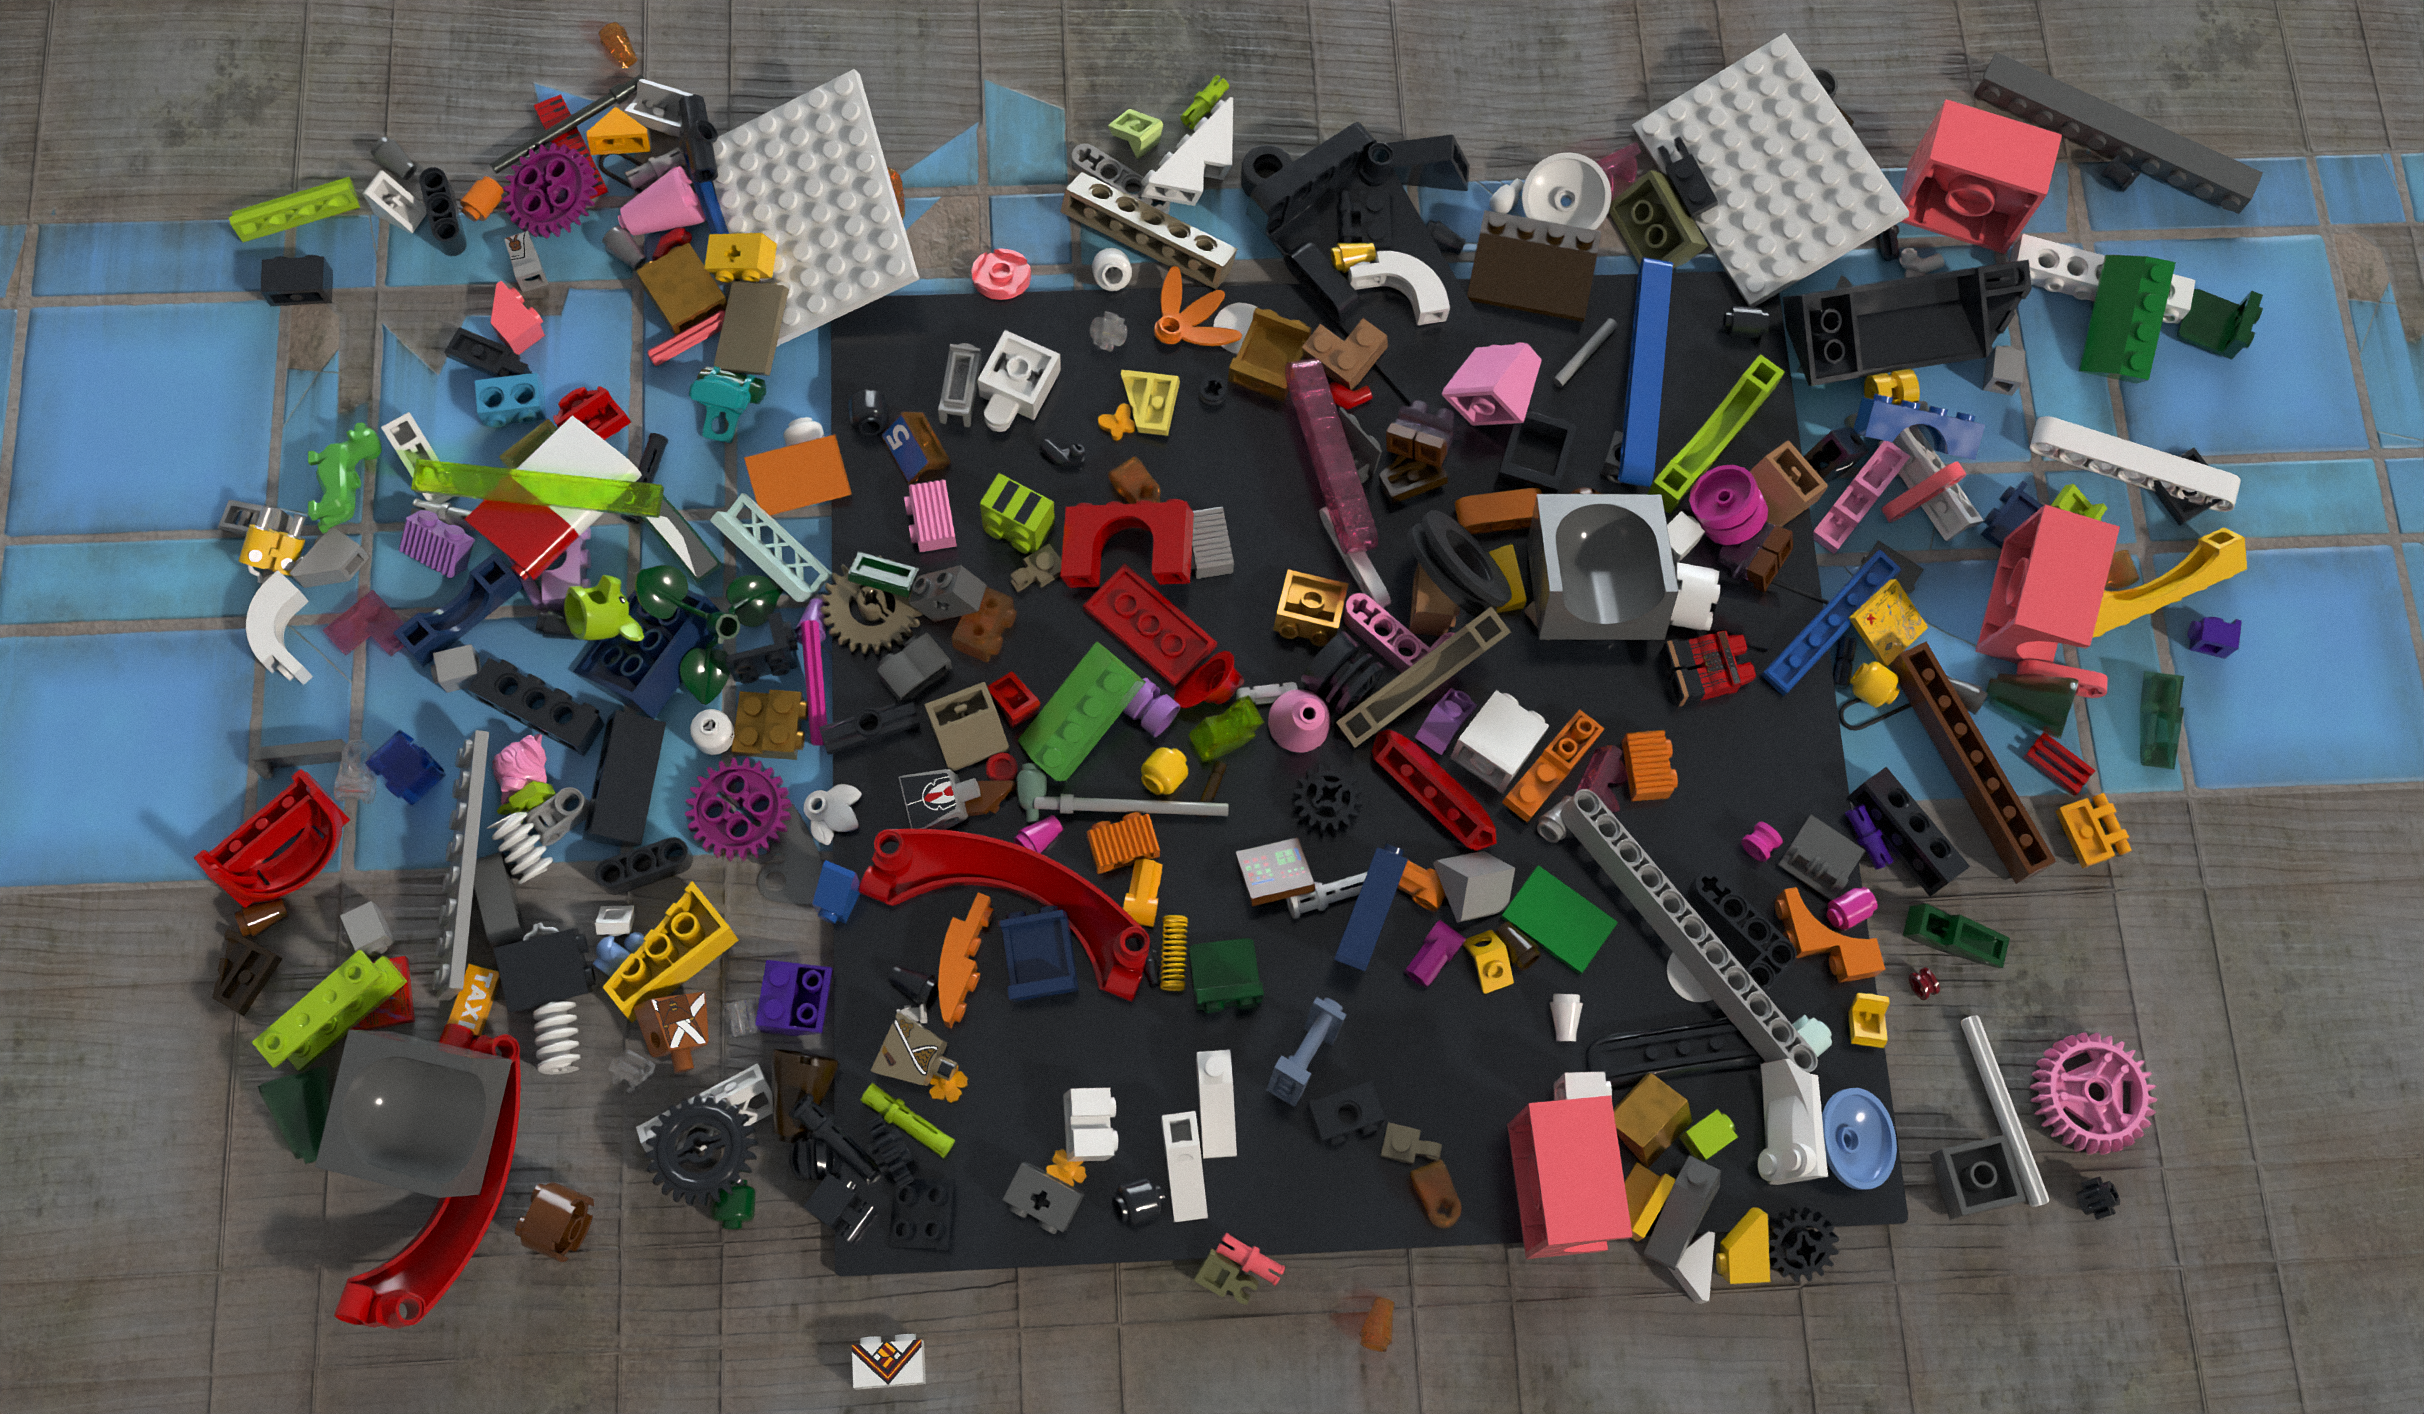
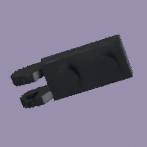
M1679 136L1674 139V146L1682 159L1673 163L1664 145L1658 147L1657 150L1665 165L1670 181L1690 217L1694 218L1717 206L1718 200L1693 155L1689 154L1687 147Z

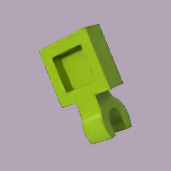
M532 781L509 797L510 802L501 805L497 809V813L507 815L509 813L530 812L533 808L556 795L552 784Z

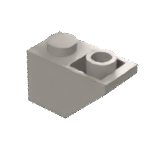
M332 527L326 533H321L317 537L314 546L309 552L295 562L290 574L304 588L347 582L351 580L370 557L359 544L335 527Z

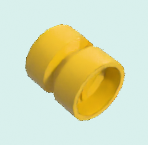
M1911 369L1893 371L1890 375L1881 373L1867 376L1864 382V396L1869 399H1873L1875 394L1892 397V404L1901 405L1902 400L1917 402L1920 398L1917 376Z

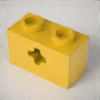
M763 233L709 234L704 269L713 274L716 280L725 283H731L734 279L759 282L763 278H772L777 243Z

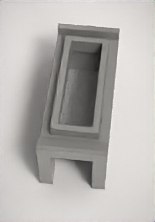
M967 343L959 345L950 344L938 408L940 423L946 424L947 414L963 416L964 426L970 427L982 364L980 348Z

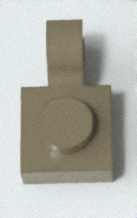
M1047 544L1023 559V564L1026 568H1020L1010 575L1013 579L1010 583L1017 592L1023 590L1034 581L1041 588L1061 575L1062 560L1051 545Z
M1388 1122L1380 1157L1411 1165L1414 1164L1415 1155L1438 1161L1442 1144L1419 1140L1421 1130Z

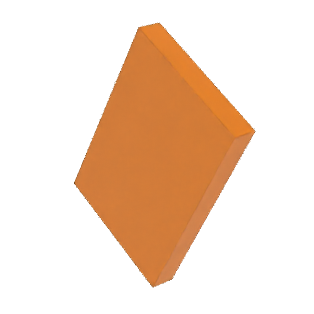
M835 434L744 457L756 502L769 515L852 494Z

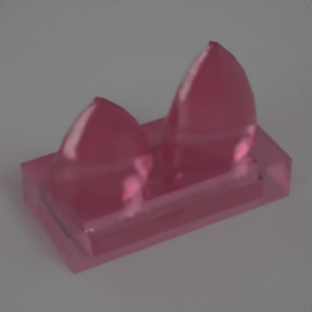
M1637 142L1596 161L1609 180L1611 200L1614 195V177L1610 169L1611 167L1622 179L1631 183L1635 181L1637 174L1635 155L1641 153Z
M1614 745L1595 749L1576 792L1581 789L1593 791L1611 812L1620 811V806L1616 796L1607 786L1608 782L1622 783L1628 780L1625 766L1619 759L1623 751Z

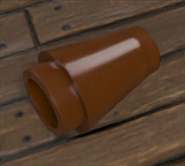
M282 898L250 904L246 908L241 906V910L234 912L243 937L250 934L255 936L283 918L289 917Z

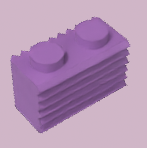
M421 510L406 517L398 550L399 552H404V555H409L410 558L424 563L425 566H430L436 572H441V575L452 578L467 569L475 539L465 534L463 528L456 525H448L439 520L435 513Z

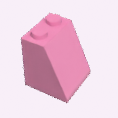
M1521 342L1514 345H1490L1489 347L1475 348L1445 386L1442 396L1472 426L1524 423L1542 359L1530 345Z

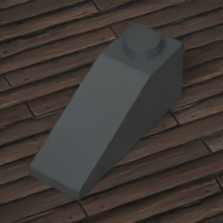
M1689 1155L1671 1189L1644 1251L1645 1256L1674 1271L1676 1270L1720 1188L1719 1169Z

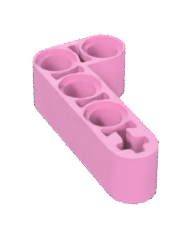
M1363 593L1353 594L1346 602L1343 615L1344 623L1401 673L1455 634L1453 632L1443 634L1429 648L1368 595ZM1379 627L1385 628L1389 635L1380 636L1374 629ZM1408 648L1412 651L1413 655L1403 656L1399 653L1398 649Z

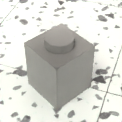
M1996 345L1986 358L1983 390L2012 396L2023 383L2026 351L2017 350L2008 345Z
M472 644L433 653L435 665H431L433 680L435 684L439 683L447 693L470 687L482 669L479 654Z
M372 901L340 915L356 952L360 949L366 956L375 957L384 953L388 949L387 946L395 943L381 909Z

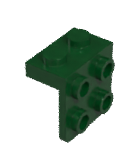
M2194 289L2191 309L2181 320L2177 337L2182 341L2232 360L2242 348L2247 349L2253 341L2255 332L2251 330L2253 324L2257 323L2262 314L2263 308L2259 306L2263 295L2251 291L2240 304H2236L2203 290Z
M1243 938L1193 944L1190 947L1189 955L1196 1010H1205L1207 1013L1222 1011L1224 1007L1237 1006L1239 1009H1246L1257 1006V1003H1262L1264 996L1263 984L1259 982L1255 946L1252 939Z

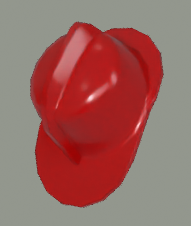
M1230 651L1217 653L1207 663L1190 673L1179 684L1174 694V700L1180 704L1181 708L1193 707L1202 701L1222 704L1233 696L1236 690L1244 683L1243 676L1234 668L1233 654Z

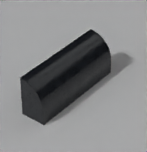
M615 710L608 716L582 839L621 847H636L642 844L666 722L620 710Z

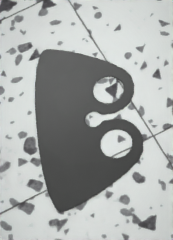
M792 803V807L784 809L792 817L791 820L782 821L788 829L787 832L777 831L776 833L780 843L770 840V852L759 856L757 859L751 852H747L746 858L753 863L761 864L772 860L776 854H783L785 860L782 864H772L761 871L758 877L760 892L765 898L775 902L802 905L812 904L823 862L805 822ZM768 804L761 812H764L765 810H767L768 807H769V804ZM756 820L752 822L756 827L761 826V823ZM773 872L783 874L786 880L784 888L778 892H771L765 886L766 877Z

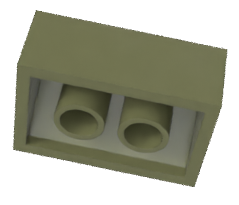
M1650 170L1610 203L1609 212L1639 265L1642 258L1645 257L1673 262V268L1687 263L1708 246L1667 174Z

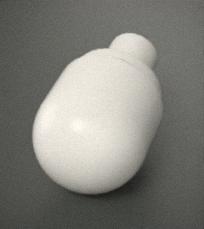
M1516 178L1510 186L1507 184L1501 186L1490 199L1491 210L1507 214L1518 203L1520 198L1518 193L1523 189L1524 183Z

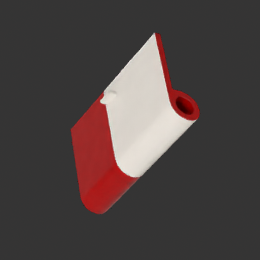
M572 415L464 520L510 558L514 563L511 569L523 581L527 578L534 581L642 474L629 459Z

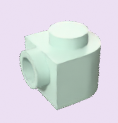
M1803 1015L1792 1024L1814 1050L1817 1057L1832 1045L1831 1031L1821 1021H1817L1815 1018L1809 1020L1806 1015Z

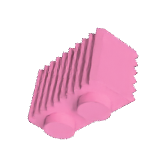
M946 480L909 485L910 496L904 497L907 515L913 514L915 524L909 525L912 544L918 543L920 552L956 547Z

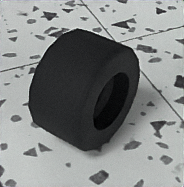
M1260 145L1252 148L1245 155L1241 165V186L1245 194L1250 197L1254 188L1266 180L1256 174L1257 171L1269 169L1277 173L1293 162L1289 154L1282 148L1274 145Z

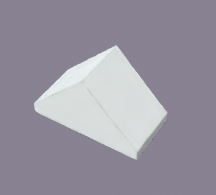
M383 170L378 172L363 192L365 199L376 216L408 233H413L427 214L426 207Z
M1706 1232L1691 1242L1675 1271L1668 1267L1695 1303L1702 1304L1709 1301L1715 1232Z

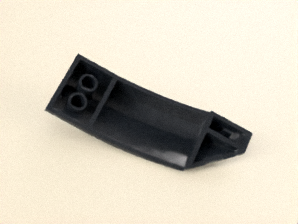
M2028 259L1840 287L1782 298L1787 332L1808 386L1904 369L1987 358L1993 349L1991 345L1999 334L2004 333L2015 316L2014 310L2022 299H2026L2032 288Z

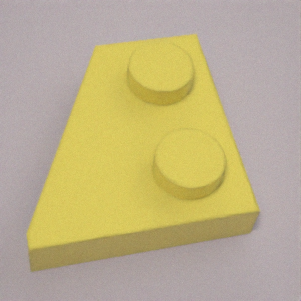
M1121 370V376L1138 432L1168 436L1180 384L1179 377Z

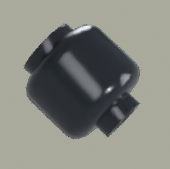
M865 389L855 393L848 400L849 422L855 431L866 436H873L886 428L889 423V411L883 394L875 390Z
M1145 1177L1118 1186L1115 1196L1112 1197V1207L1119 1222H1125L1130 1227H1137L1156 1220L1161 1213V1205L1165 1202L1161 1187L1158 1184L1154 1185Z

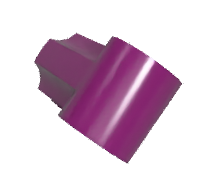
M1439 920L1423 941L1424 945L1404 972L1416 984L1427 989L1447 961H1451L1466 938Z

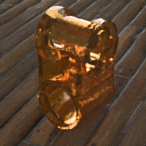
M1131 457L1108 473L1114 488L1129 504H1136L1140 500L1161 503L1159 485L1150 476L1137 457Z
M1442 1159L1410 1171L1414 1188L1422 1200L1431 1222L1439 1228H1449L1454 1225L1461 1214V1203ZM1441 1203L1446 1208L1452 1207L1453 1210L1449 1218L1445 1214L1439 1215L1437 1213Z

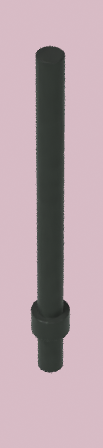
M639 74L623 85L618 83L611 87L606 95L489 164L495 174H498L518 162L520 156H528L530 149L536 151L540 148V145L548 144L611 105L623 103L629 99L628 95L637 91V82L640 79H644V77Z

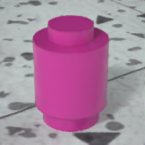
M1866 887L1860 889L1853 888L1828 903L1827 917L1833 926L1847 930L1873 915V911L1878 907L1876 898Z

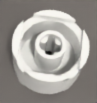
M1676 562L1674 568L1679 592L1669 624L1709 631L1713 619V612H1710L1711 604H1717L1720 594V585H1717L1719 571L1712 568Z

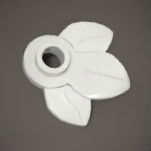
M839 784L827 792L817 790L809 794L804 802V813L811 820V833L813 837L820 843L829 845L835 831L847 832L857 829L859 827L858 821L850 806L860 798L862 793L851 785ZM822 801V807L815 810V805Z

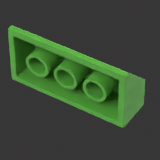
M1096 642L1020 736L1018 741L1032 761L1054 780L1067 781L1146 682L1103 645Z

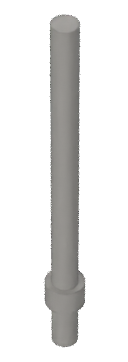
M1061 794V797L1041 796L1036 797L1034 800V809L1060 810V813L1072 814L1073 810L1228 816V803L1076 798L1074 794Z

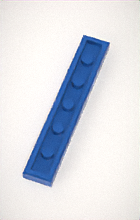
M1880 549L1875 552L1762 672L1761 676L1780 694L1786 695L1852 624L1849 617L1890 579H1894L1902 569Z

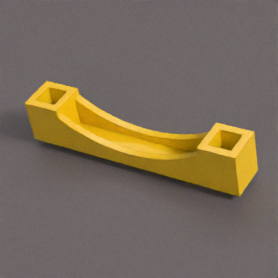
M2223 527L2198 538L2199 544L2182 562L2159 578L2127 590H2104L2092 638L2102 636L2107 631L2126 625L2134 619L2153 613L2172 602H2178L2190 594L2205 590L2208 586L2224 579L2232 578L2235 574L2246 570L2245 537Z

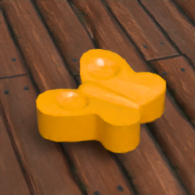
M1123 403L1119 405L1114 415L1103 414L1098 418V426L1102 430L1110 432L1112 439L1115 441L1121 439L1123 432L1132 433L1135 431V422L1130 419V406Z

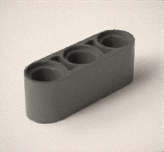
M497 852L476 859L474 887L487 938L492 949L523 941L526 935L508 863L504 861L506 856L503 852Z

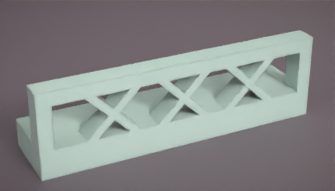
M741 493L728 512L717 511L710 520L797 602H809L813 599L832 575L822 563L745 493ZM744 505L752 510V524H743L736 517ZM769 526L773 530L774 544H765L761 541L760 527ZM791 546L795 550L796 564H786L782 560V547ZM812 566L820 573L811 586L804 580L803 567Z

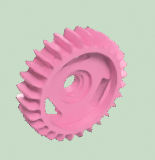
M2086 1032L2080 1033L2076 1037L2070 1035L2064 1038V1040L2055 1042L2052 1045L2053 1048H2049L2043 1053L2045 1058L2036 1062L2041 1069L2034 1071L2032 1076L2038 1079L2039 1082L2032 1084L2030 1089L2039 1091V1095L2032 1098L2031 1102L2041 1104L2042 1108L2038 1109L2035 1114H2045L2047 1119L2042 1123V1126L2052 1125L2055 1128L2051 1137L2062 1134L2064 1136L2063 1146L2074 1141V1151L2078 1152L2086 1148L2087 1155H2092L2096 1152H2099L2100 1155L2108 1154L2111 1151L2118 1152L2124 1147L2133 1145L2135 1143L2134 1139L2141 1138L2144 1135L2142 1129L2151 1125L2150 1121L2145 1117H2150L2156 1113L2148 1107V1104L2156 1102L2157 1098L2149 1096L2148 1091L2154 1089L2156 1085L2146 1083L2145 1079L2152 1073H2142L2140 1067L2145 1061L2135 1062L2132 1059L2136 1050L2125 1053L2123 1051L2125 1042L2121 1041L2113 1046L2112 1036H2107L2101 1040L2099 1033H2094L2089 1037ZM2081 1053L2089 1055L2092 1062L2066 1073L2062 1066L2065 1060ZM2123 1082H2126L2130 1096L2128 1114L2123 1113ZM2091 1083H2096L2103 1088L2104 1098L2101 1101H2096L2089 1095L2088 1089ZM2065 1108L2091 1127L2089 1131L2080 1128L2072 1122L2063 1109Z

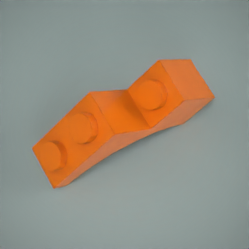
M1797 887L1784 889L1776 897L1775 911L1777 917L1783 920L1785 928L1783 936L1796 948V958L1830 952V969L1834 975H1837L1839 983L1875 977L1886 970L1877 938H1851L1830 930L1809 912L1799 895Z

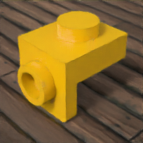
M1870 993L1856 994L1848 1012L1851 1044L1879 1048L1885 1047L1888 1041L1885 1013L1890 1004L1889 997Z

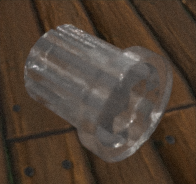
M756 998L734 1001L723 1005L724 1012L728 1013L733 1038L743 1037V1034L748 1036L759 1032L755 1026L756 1014L754 1007L757 1006Z

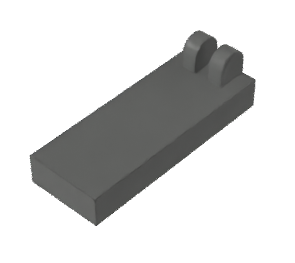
M342 739L252 748V760L255 762V771L262 778L270 779L274 775V768L351 761V748Z

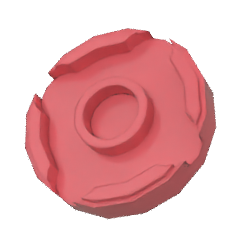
M995 249L994 253L987 255V252H985L974 261L971 270L973 285L980 294L990 299H1011L1022 294L1029 287L1031 268L1027 263V259L1022 254L1009 249Z

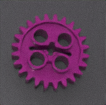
M552 143L548 150L542 144L540 145L539 153L536 154L530 149V158L519 157L522 163L520 167L516 165L511 166L515 174L514 176L508 175L505 177L511 184L503 187L508 196L504 197L502 201L508 206L505 212L511 216L510 220L524 232H530L534 237L541 234L544 238L548 239L551 232L560 237L562 228L570 233L571 223L574 222L580 226L581 222L578 217L580 215L589 216L585 208L586 206L595 205L589 197L598 194L592 187L598 183V180L592 176L595 170L589 165L590 162L576 149L570 150L565 144L559 148L555 143Z
M735 758L731 760V767H726L722 761H719V771L715 772L712 768L708 767L707 771L710 777L706 779L698 776L697 779L701 787H690V791L695 798L686 799V804L693 809L685 812V816L687 819L694 821L687 826L690 832L698 831L693 838L697 843L704 841L702 845L704 851L708 852L714 847L713 854L716 858H719L726 852L728 861L732 862L736 853L739 854L744 862L747 852H752L753 856L757 859L759 858V848L762 847L767 852L771 851L768 844L770 840L780 843V839L776 834L777 831L787 832L788 830L782 821L791 820L792 818L790 813L784 810L792 807L789 799H783L789 795L787 787L779 788L783 784L781 776L773 778L775 773L773 768L770 767L763 772L761 761H758L754 767H751L749 758H745L742 766L738 765ZM742 782L745 784L743 790L739 793L729 792L730 787L734 783ZM721 792L738 808L744 807L746 813L754 820L760 822L761 826L756 827L741 812H734L730 804L717 797L716 794ZM758 802H769V807L764 812L754 811V807ZM717 806L723 808V812L719 817H708V813L712 808ZM744 825L748 827V831L744 836H733V831L738 826Z

